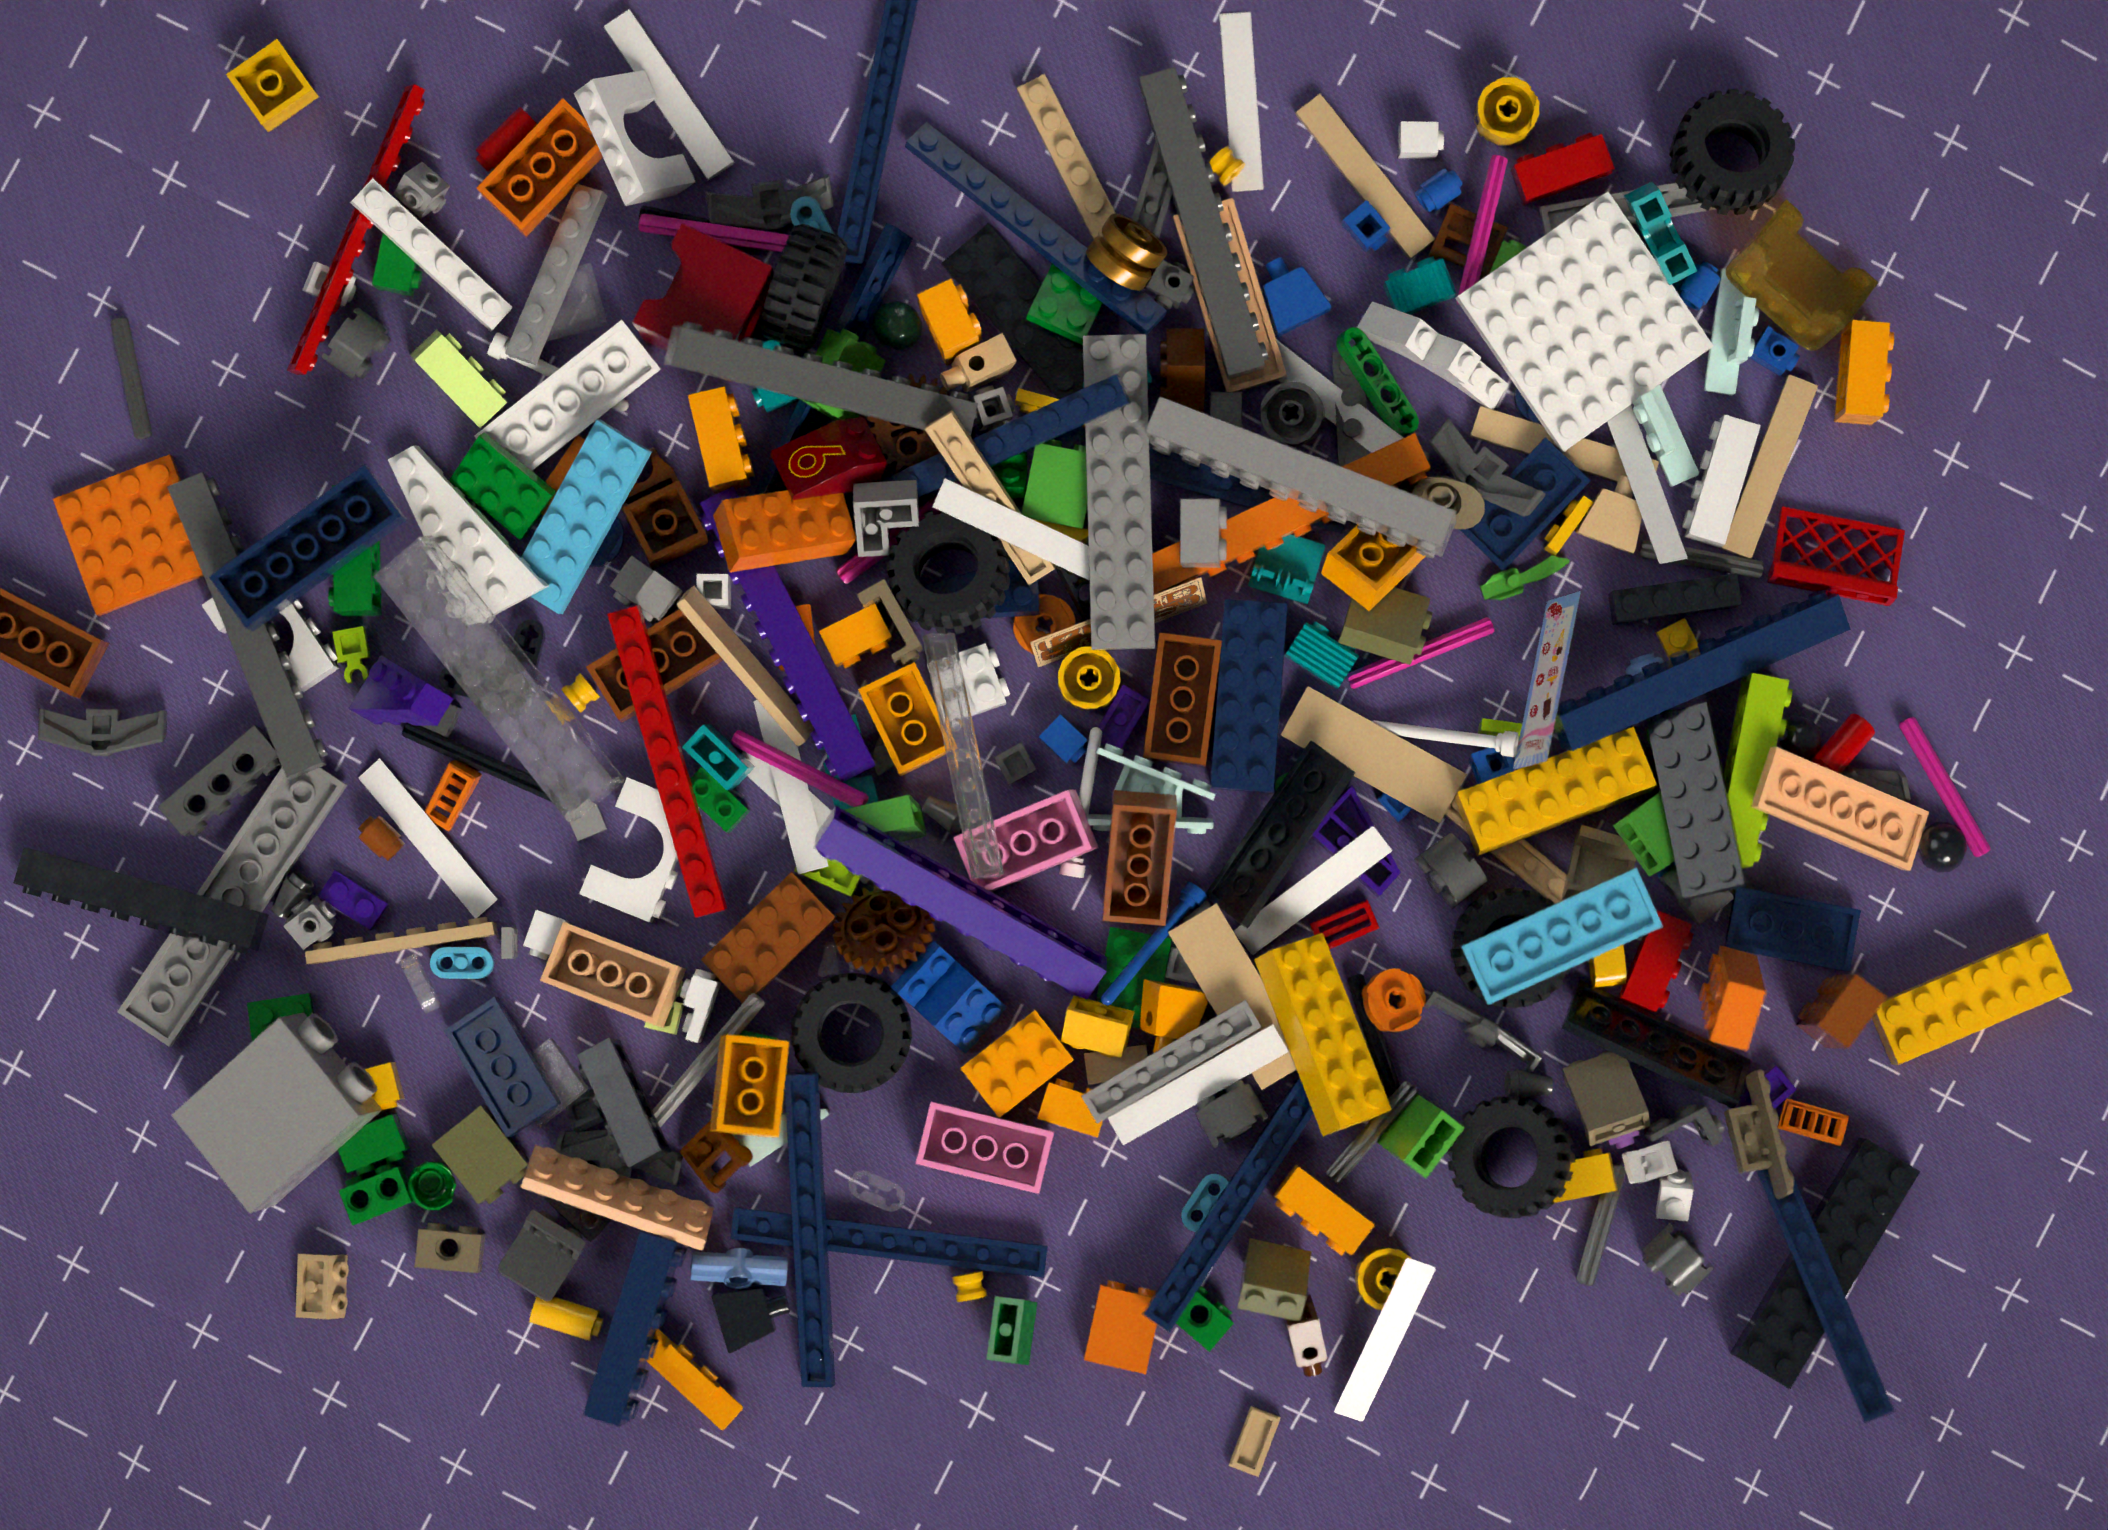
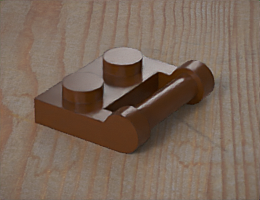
M1450 204L1428 256L1434 257L1436 260L1440 257L1465 268L1467 255L1443 245L1446 238L1470 247L1477 214ZM1494 221L1480 275L1481 279L1489 274L1508 230V227Z
M710 1120L679 1152L706 1188L712 1193H719L726 1186V1181L740 1167H745L752 1161L753 1154L749 1148L741 1146L733 1134L710 1131ZM727 1152L731 1159L718 1172H714L711 1166Z

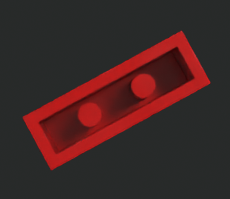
M1587 133L1575 138L1576 143L1564 147L1563 143H1559L1545 149L1546 154L1535 157L1534 153L1516 159L1517 164L1513 165L1511 173L1523 205L1611 175L1615 168L1603 135L1593 136L1592 133Z
M1656 910L1663 927L1643 935L1627 973L1626 984L1622 986L1618 998L1651 1012H1657L1659 1007L1662 1009L1665 1007L1670 995V991L1666 990L1670 978L1676 979L1682 962L1678 961L1682 949L1688 950L1694 933L1690 932L1692 924L1659 910Z

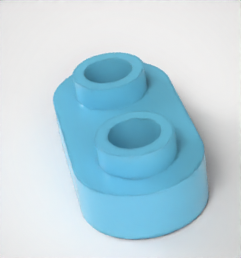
M804 196L794 201L790 211L794 226L806 224L834 234L817 200ZM808 207L812 210V213L809 216H803L800 210Z
M442 947L432 954L430 967L432 972L440 978L481 979L487 977L492 972L494 958L490 951L481 947ZM445 957H450L453 961V965L449 969H445L442 966V961ZM477 957H481L484 960V966L481 969H476L473 965L474 959Z
M1209 1174L1200 1181L1181 1212L1182 1222L1187 1229L1193 1232L1197 1231L1228 1184L1225 1177L1220 1174ZM1213 1183L1220 1186V1192L1217 1195H1211L1208 1192V1187ZM1194 1210H1200L1203 1213V1218L1198 1222L1191 1219V1213Z

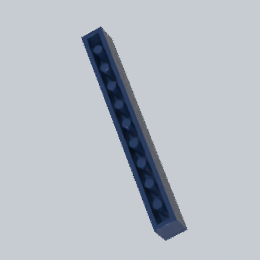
M1826 590L1813 592L1808 595V600L1801 603L1791 602L1783 605L1780 608L1781 612L1772 616L1771 614L1760 615L1754 618L1753 624L1749 626L1730 628L1725 631L1726 636L1719 639H1705L1697 644L1698 648L1689 652L1687 650L1675 652L1669 656L1670 660L1664 663H1650L1641 668V673L1634 676L1631 674L1620 676L1614 679V684L1606 688L1603 686L1595 687L1585 693L1586 696L1581 699H1568L1559 703L1554 728L1561 747L1570 751L1579 749L1851 630L1840 596L1826 592Z

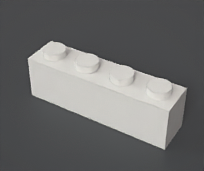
M1725 414L1720 418L1719 422H1713L1709 434V439H1712L1713 443L1710 451L1705 450L1701 460L1700 468L1705 470L1702 480H1696L1692 490L1691 498L1696 500L1693 510H1687L1683 520L1682 528L1687 529L1684 537L1719 548L1725 545L1761 425Z

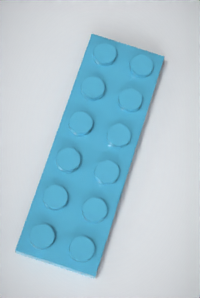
M602 420L595 421L522 555L530 565L529 568L549 585V587L531 597L558 614H563L652 453L646 447Z
M1634 868L1462 945L1461 948L1487 1005L1663 927L1637 868Z

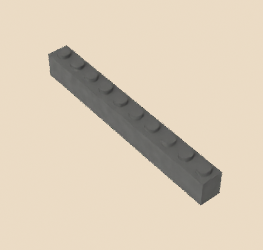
M1172 67L1139 77V87L1227 380L1264 370V361L1269 360L1264 342L1258 343L1255 331L1260 330L1255 312L1249 313L1246 301L1251 300L1246 282L1240 283L1237 271L1242 270L1237 252L1231 253L1228 244L1229 241L1233 240L1228 222L1222 224L1219 212L1224 211L1219 193L1213 194L1210 182L1215 181L1210 163L1204 164L1201 153L1205 152L1206 149L1201 133L1195 134L1192 123L1197 122L1193 105H1187L1183 93L1188 92L1184 75H1178L1176 68Z
M684 322L683 327L673 326L664 363L666 365L925 430L927 425L953 410L971 436L978 403L968 401L969 395L954 391H951L950 396L939 394L940 388L922 383L921 389L910 386L911 380L893 376L892 381L881 378L882 373L875 370L863 368V372L858 373L851 371L852 365L848 363L834 361L833 366L822 363L823 357L804 353L803 358L793 356V349L777 345L774 346V350L762 348V341L746 337L744 342L732 340V333L714 330L713 335L702 332L703 326Z
M201 472L167 486L286 777L293 779L327 765L324 758L328 755L326 746L321 738L316 739L312 729L316 726L314 717L309 709L304 710L300 699L304 697V693L297 680L292 681L288 671L292 668V664L286 651L280 652L276 642L280 639V635L274 622L269 623L267 621L253 632L246 629L209 578L210 575L244 552L238 535L233 536L229 528L233 521L226 506L221 508L217 496L221 495L216 480L214 477L209 479L208 475Z

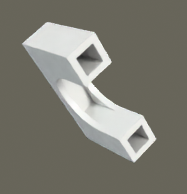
M645 70L595 78L574 92L625 206L676 196L696 182L683 154L664 158L649 157L634 146L626 133L623 121L624 114L639 112L657 98Z
M211 598L202 604V607L216 628L225 634L227 631L215 602ZM297 599L279 613L289 621L294 635L293 648L288 656L292 668L288 671L292 681L297 680L304 693L338 670L339 667L334 662L337 660L335 651L328 643L322 644L317 636L321 633L320 629L311 617L307 620L300 611L303 605Z
M627 777L615 807L645 818L658 828L664 844L662 859L651 873L635 879L623 878L591 865L579 894L652 923L654 917L659 919L666 905V901H663L662 897L666 888L671 890L676 881L678 872L673 870L678 857L658 789Z

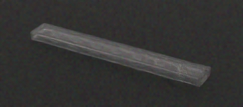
M955 633L926 634L922 638L971 878L999 877L1004 874Z

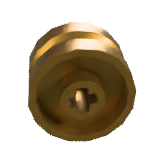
M1115 213L1111 214L1102 226L1103 236H1097L1093 239L1086 250V255L1091 263L1107 277L1131 290L1140 291L1152 277L1150 268L1159 267L1167 255V249L1152 232L1126 216Z

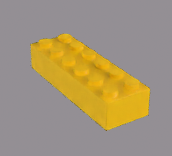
M1631 727L1601 738L1574 751L1569 750L1550 757L1546 762L1526 766L1459 791L1454 799L1458 805L1460 815L1476 855L1480 856L1651 792L1657 783L1635 729Z
M1323 933L1272 949L1255 958L1254 961L1322 1136L1343 1130L1391 1111V1106Z
M2040 933L1886 998L1872 1017V1020L1891 1064L1899 1065L2068 994L2073 990L2048 933Z

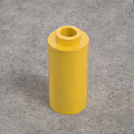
M536 1297L529 1322L590 1341L592 1336H599L604 1319L599 1317V1310L557 1297H553L550 1301H544Z

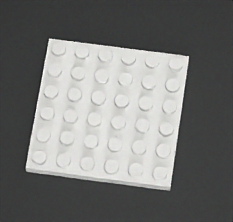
M1608 191L1455 298L1560 452L1569 449L1637 401L1636 399L1640 395L1651 391L1714 346L1673 285H1668L1656 260Z

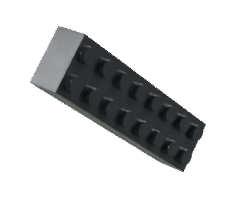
M1860 1137L1811 1217L1845 1297L1920 1173L1919 1170L1866 1138ZM1791 1252L1730 1352L1733 1356L1788 1389H1791L1825 1332Z

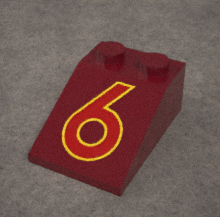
M864 417L833 421L771 451V457L792 500L852 492L853 484L881 482L887 462Z

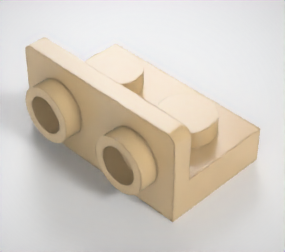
M298 1254L296 1317L313 1319L345 1318L347 1308V1276L349 1272L347 1255Z

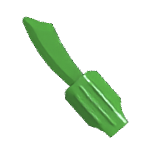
M1551 555L1540 564L1520 574L1515 568L1494 574L1484 585L1480 586L1484 600L1496 599L1501 601L1521 594L1524 591L1523 584L1539 581L1554 574L1567 565L1569 559Z

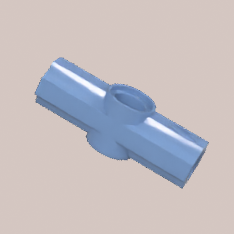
M733 1248L726 1253L692 1251L690 1277L691 1280L724 1282L727 1287L732 1289H745L752 1284L785 1286L788 1260L787 1257L753 1255L752 1251L744 1248Z

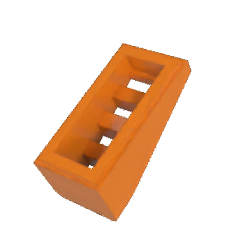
M458 760L449 762L424 811L433 823L448 832L451 831L479 782L482 773ZM456 774V775L462 777L463 779L467 780V782H464V781L460 780L459 778L455 777L454 775ZM449 783L462 790L461 794L448 788ZM442 795L455 801V806L441 799ZM439 806L451 813L449 818L435 811V807Z
M1787 1098L1783 1102L1777 1128L1841 1146L1849 1116ZM1793 1107L1799 1108L1795 1125H1789ZM1809 1111L1811 1115L1807 1129H1801L1805 1113ZM1820 1114L1824 1118L1820 1132L1816 1133L1814 1130ZM1831 1119H1837L1832 1137L1827 1136Z

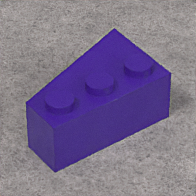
M381 655L378 661L371 667L369 676L348 709L376 725L390 722L393 725L409 723L419 726H437L453 698Z
M1353 786L1349 787L1331 807L1311 836L1332 856L1374 826ZM1389 853L1358 876L1357 879L1378 897L1401 872Z

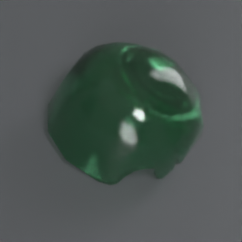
M895 300L885 303L874 314L872 328L876 338L882 344L895 350H904L914 346L922 334L923 323L918 312L905 302Z

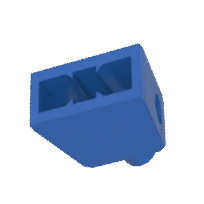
M1282 257L1265 265L1272 281L1263 285L1262 293L1277 338L1330 312L1332 307L1330 302L1303 267L1289 272Z

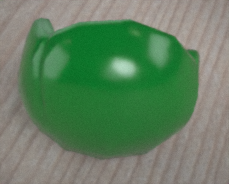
M425 1161L413 1169L408 1180V1192L414 1203L426 1210H440L453 1201L456 1181L447 1166L440 1162Z

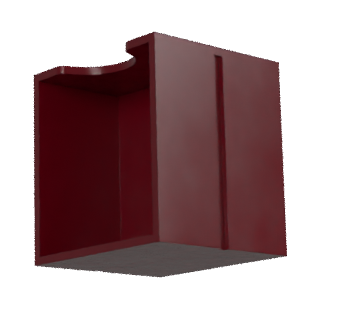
M681 223L671 243L673 251L681 260V265L665 297L661 299H645L632 322L643 341L667 352L673 326L683 327L684 322L703 326L702 332L712 335L714 330L732 333V340L744 342L745 337L754 339L759 328L771 280L774 276L772 266Z

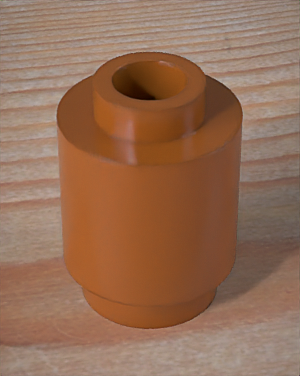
M380 815L376 819L369 816L358 828L362 832L358 838L379 858L383 857L387 861L405 845L400 839L402 835Z

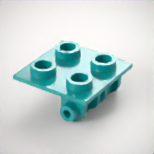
M1290 534L1282 538L1284 543L1268 551L1265 546L1260 548L1248 587L1308 605L1326 545L1302 537L1296 538L1295 535Z

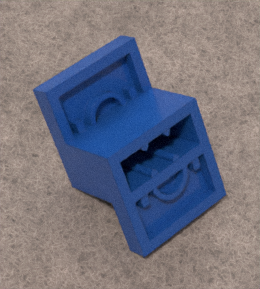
M934 940L926 947V952L921 953L917 957V961H914L891 986L898 995L965 1054L1007 1008L1005 1004Z

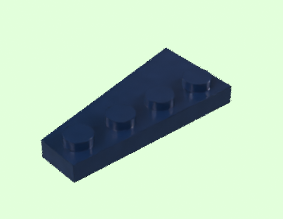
M1012 560L1008 561L1010 572H1008L1010 578L1009 589L1004 590L1006 598L1003 604L1000 606L998 604L995 605L996 614L992 618L1040 615L1039 579L1028 585ZM977 570L930 583L923 587L938 594L955 593L965 588L973 580Z

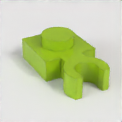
M360 626L332 632L338 663L347 662L348 665L344 671L346 682L349 684L353 683L352 673L355 670H361L363 680H366L369 676V670L362 664V659L371 657L365 627Z

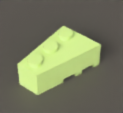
M436 329L410 356L471 420L481 428L507 403L502 397L506 392L494 379L488 383L481 376L480 373L484 369L472 356L466 360L459 353L462 346L450 333L444 337Z

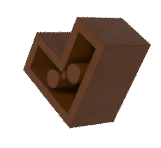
M1166 328V341H1160V378H1166V385H1160V397L1204 413V328Z

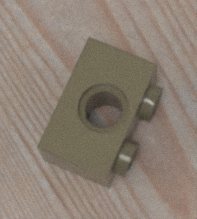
M427 1223V1228L418 1229L415 1267L470 1273L482 1271L485 1234L477 1233L478 1227L459 1226L458 1231L446 1230L447 1224ZM447 1238L455 1240L458 1244V1251L454 1256L447 1255L443 1250V1243Z

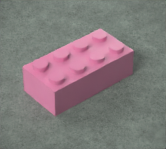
M1076 789L1066 790L953 837L970 880L990 892L1099 848Z
M931 1101L916 1164L1039 1194L1054 1131Z

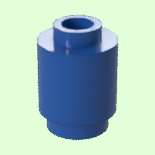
M1443 168L1420 184V189L1414 192L1420 205L1429 213L1433 209L1435 211L1439 210L1461 194L1459 187L1463 184L1455 171L1451 170L1448 172Z
M1704 261L1701 265L1695 264L1697 272L1687 276L1679 289L1681 292L1679 296L1686 306L1695 310H1700L1702 305L1708 303L1721 280L1717 274L1719 270Z

